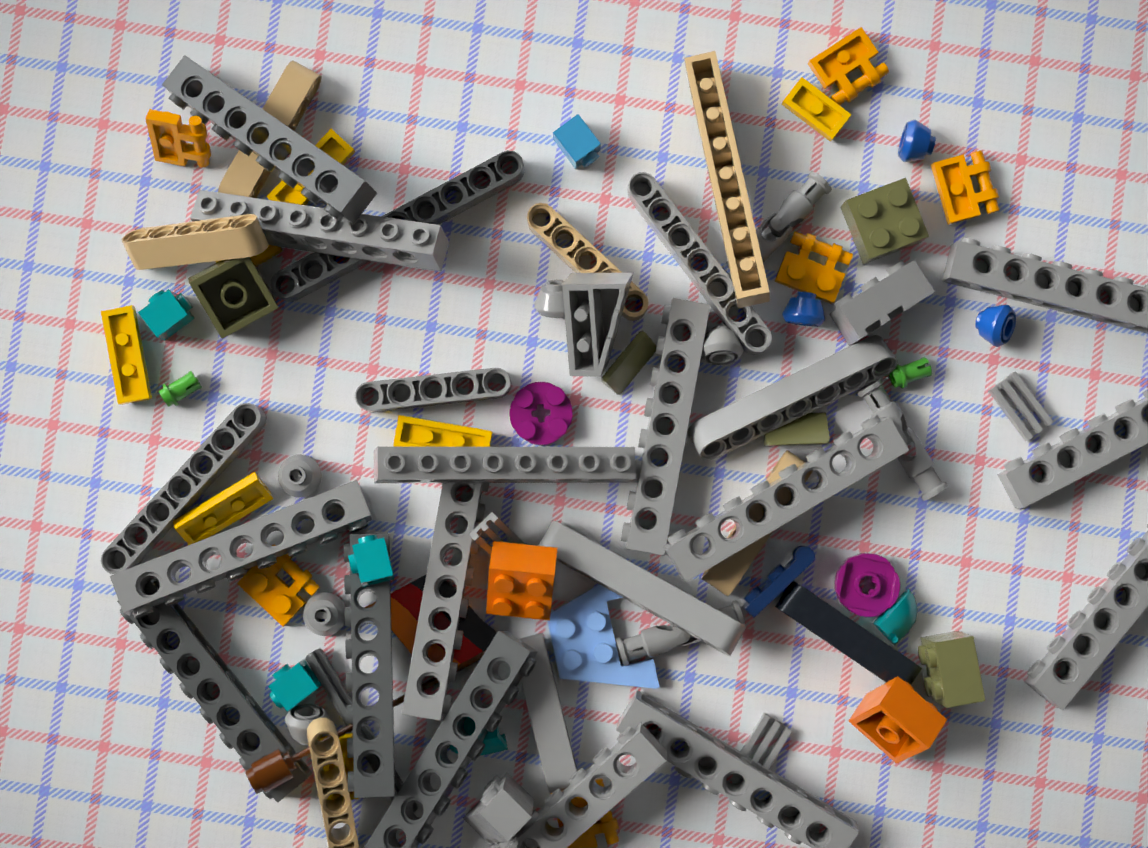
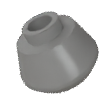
M549 280L547 285L541 287L534 304L535 309L540 315L549 318L565 317L563 280Z
M715 326L705 335L701 357L707 363L713 365H727L736 362L743 353V347L737 335L729 327Z
M302 454L287 458L280 466L278 472L281 488L293 497L311 495L319 487L322 478L318 463L313 458Z
M327 592L312 596L305 604L303 610V619L307 628L320 636H329L338 632L345 623V604L338 596Z
M302 704L293 707L287 713L285 723L294 740L299 744L309 745L307 738L309 724L317 718L329 719V715L318 705ZM323 734L317 737L316 740H319Z

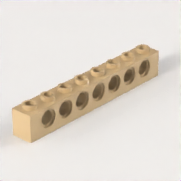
M712 51L684 58L686 74L738 308L770 302L769 287L716 52Z

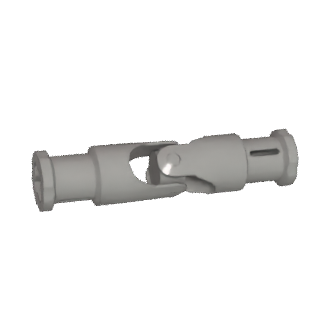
M811 171L808 175L809 179L798 191L793 190L783 201L779 212L769 216L756 230L763 262L790 235L792 227L802 222L814 210L813 205L824 194H829L832 191L828 182L818 173ZM768 226L771 233L780 238L768 241L763 238L762 233Z
M879 379L857 392L859 397L864 398L873 412L871 417L878 415L880 419L890 417L906 445L913 441L916 447V456L910 457L903 454L897 458L908 477L913 478L922 491L921 498L923 501L928 500L948 488V485L940 480L932 467L934 462L915 432L907 427L903 412L896 401H891L882 386L883 380Z
M737 600L732 601V604L717 609L745 626L743 614ZM671 624L668 626L656 625L641 630L639 635L623 640L620 637L616 638L624 666L629 665L631 660L647 655L651 658L666 653L675 646L684 647L700 642V640L695 637L689 638V634Z

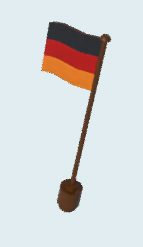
M426 575L391 593L392 631L411 654L414 647ZM448 581L442 582L439 587V593L444 598L454 596L457 591ZM375 601L374 603H372V604L366 606L365 608H370V607L374 606L375 603H376V601ZM469 604L466 618L460 617L458 630L463 631L462 645L460 650H454L452 661L458 663L457 672L479 661L497 634L493 628L479 618ZM437 613L433 621L434 626L438 630L447 629L451 624L449 613ZM439 643L433 644L428 650L429 659L435 663L442 661L446 654L445 648ZM435 677L422 684L423 690L439 683V680ZM405 694L393 700V708L404 702ZM348 725L337 731L338 737L352 731L353 725ZM329 735L328 737H326V738H324V739H322V740H320V741H325V740H327L331 735ZM308 747L293 756L288 751L282 753L280 749H277L253 762L251 768L247 769L245 773L255 793L258 794L262 791L267 793L294 778L292 771L297 769L295 762L309 755L310 749Z

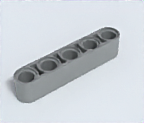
M501 368L371 381L363 383L357 388L355 400L360 408L368 412H381L505 397L509 393L512 382L508 373ZM501 375L505 378L506 385L501 391L490 390L488 381L492 376ZM464 378H469L474 382V389L468 395H461L457 390L459 381ZM432 382H439L442 385L441 395L435 399L429 398L426 394L427 386ZM402 385L408 386L411 391L409 399L405 402H398L395 399L396 389ZM369 389H376L379 393L377 403L367 406L363 400L365 392Z
M539 633L520 638L521 641L538 651L534 658L537 663L528 677L523 676L521 683L549 793H553L557 789H560V791L564 790L570 785L569 780L577 772V767L544 635Z

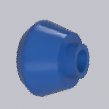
M917 120L907 122L900 139L898 157L903 162L924 160L926 154L931 155L936 141V137L931 136V129Z
M797 292V297L790 298L782 313L785 322L795 325L819 327L825 321L822 301L816 300V294Z
M1010 305L987 307L978 314L975 327L978 329L979 335L995 347L1002 346L1012 337L1016 325V313Z

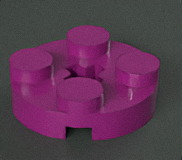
M534 382L519 390L511 402L509 411L512 427L522 439L535 445H548L560 439L571 425L573 415L571 402L564 391L548 382ZM537 405H544L545 410H550V416L545 417V422L540 423L537 417H532V411L537 410Z
M860 553L848 557L839 567L835 576L834 587L838 601L848 611L863 617H875L885 612L896 602L900 592V579L894 567L886 558L872 553ZM866 576H871L870 580L872 583H875V588L869 589L868 593L864 594L862 593L863 588L859 586V581L864 580Z

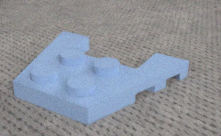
M598 584L551 612L550 621L547 620L560 679L653 689L660 688L653 658L629 663L626 666L620 665L607 601L623 597Z

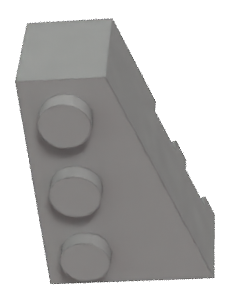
M903 260L886 270L889 274L888 277L881 281H878L877 277L860 287L863 292L852 298L849 293L834 303L836 309L829 315L849 346L935 292L915 260L905 265Z
M634 272L571 273L562 284L570 376L601 377L610 360Z
M506 772L502 778L496 775L484 787L483 797L463 817L489 845H492L493 842L495 844L498 842H509L532 818L534 798Z

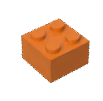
M493 541L489 565L486 614L550 621L558 548Z
M897 676L868 692L848 721L897 764L930 749L947 719L939 713L936 706L927 702L915 692L911 684Z

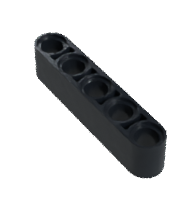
M795 581L790 583L775 606L884 682H888L898 676L912 685L922 670L919 665Z

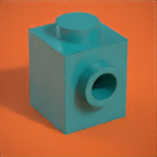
M169 289L166 292L161 290L155 293L148 300L150 304L138 312L155 336L164 341L195 319L189 311L193 308L189 300L182 293L177 295Z
M369 535L359 538V544L352 545L354 554L348 555L352 574L359 573L362 587L394 580L384 537L378 539L377 535Z
M302 660L292 668L287 663L272 675L275 681L268 687L272 691L269 695L275 705L280 709L284 707L288 712L322 685L307 662Z

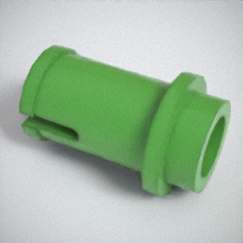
M923 357L920 360L903 366L897 364L896 368L889 374L892 385L895 388L900 387L903 389L910 382L932 376L931 366L925 367V364L929 363L927 358Z
M189 371L186 375L168 386L163 384V389L159 390V394L168 407L173 404L178 406V401L201 389L202 386L194 373Z

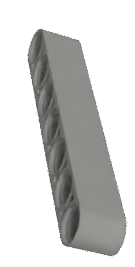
M639 172L633 175L628 185V197L723 324L734 331L743 350L751 355H758L764 352L772 341V334L752 306L741 308L745 313L744 321L735 322L730 318L729 309L738 307L731 278L656 179L646 172ZM643 182L650 187L651 192L646 196H640L635 193L633 187L637 183ZM658 207L665 208L669 212V218L665 221H658L654 218L652 211ZM676 232H682L687 236L688 243L685 246H677L673 243L671 236ZM694 257L703 258L707 263V269L700 272L695 271L691 266V259ZM721 282L726 288V294L722 297L714 296L710 291V284ZM759 332L764 338L763 346L753 347L748 341L749 333Z
M873 335L695 421L688 429V436L703 460L718 458L890 374L896 368L898 361L882 337Z
M243 403L238 405L104 550L101 556V564L105 571L110 574H117L137 566L174 526L172 521L188 511L263 429L267 418L261 407L251 403ZM252 409L256 413V421L253 425L247 427L243 423V415L247 410ZM226 433H231L235 440L233 447L229 450H225L221 444L222 437ZM206 456L210 457L213 462V467L207 474L203 473L200 469V462ZM183 480H187L191 485V492L186 497L181 496L178 490L179 484ZM162 503L166 504L169 508V516L164 521L159 519L157 515V509ZM140 527L144 528L148 535L144 544L138 543L135 537L136 531ZM118 551H121L126 558L125 564L121 568L116 566L114 562V556Z
M552 521L538 545L558 548L556 560L728 656H731L746 629L743 624L557 521Z

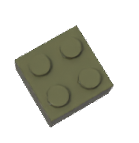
M906 178L850 198L840 207L863 265L919 244L929 237Z
M250 257L221 260L188 278L191 288L222 339L278 309L276 301Z
M953 631L920 637L922 645L918 646V656L921 664L926 666L928 677L924 678V688L928 697L931 696L933 701L946 708L985 701L976 647L972 635Z

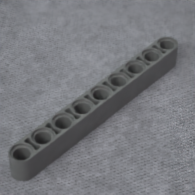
M507 150L381 217L439 225L518 183L524 175L522 157L515 151ZM505 162H515L519 166L517 171L513 174H505L501 170ZM479 176H486L491 180V183L485 189H478L474 186L475 179ZM455 190L463 194L462 200L457 204H450L446 201V197L451 191ZM425 205H431L435 208V213L431 218L422 219L418 216L420 208ZM314 252L274 274L270 286L273 293L286 302H294L370 262V260L350 258L348 262L338 264L336 262V255ZM314 264H321L323 267L321 276L316 279H310L308 276L309 268ZM286 279H293L295 283L293 291L288 294H282L280 290L282 282Z

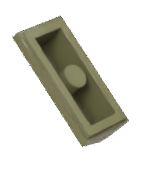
M643 330L639 331L601 378L602 383L617 395H620L656 352L657 345Z
M826 412L808 413L763 435L764 446L829 444L830 436Z

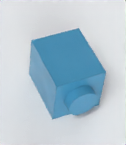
M579 114L553 132V140L575 169L580 165H583L585 168L599 158L598 152L601 149V143Z

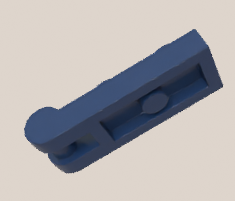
M807 546L795 547L791 554L792 559L784 567L781 564L777 565L767 575L769 581L761 589L755 586L743 598L746 603L742 608L751 617L755 618L813 563L815 559L813 549Z

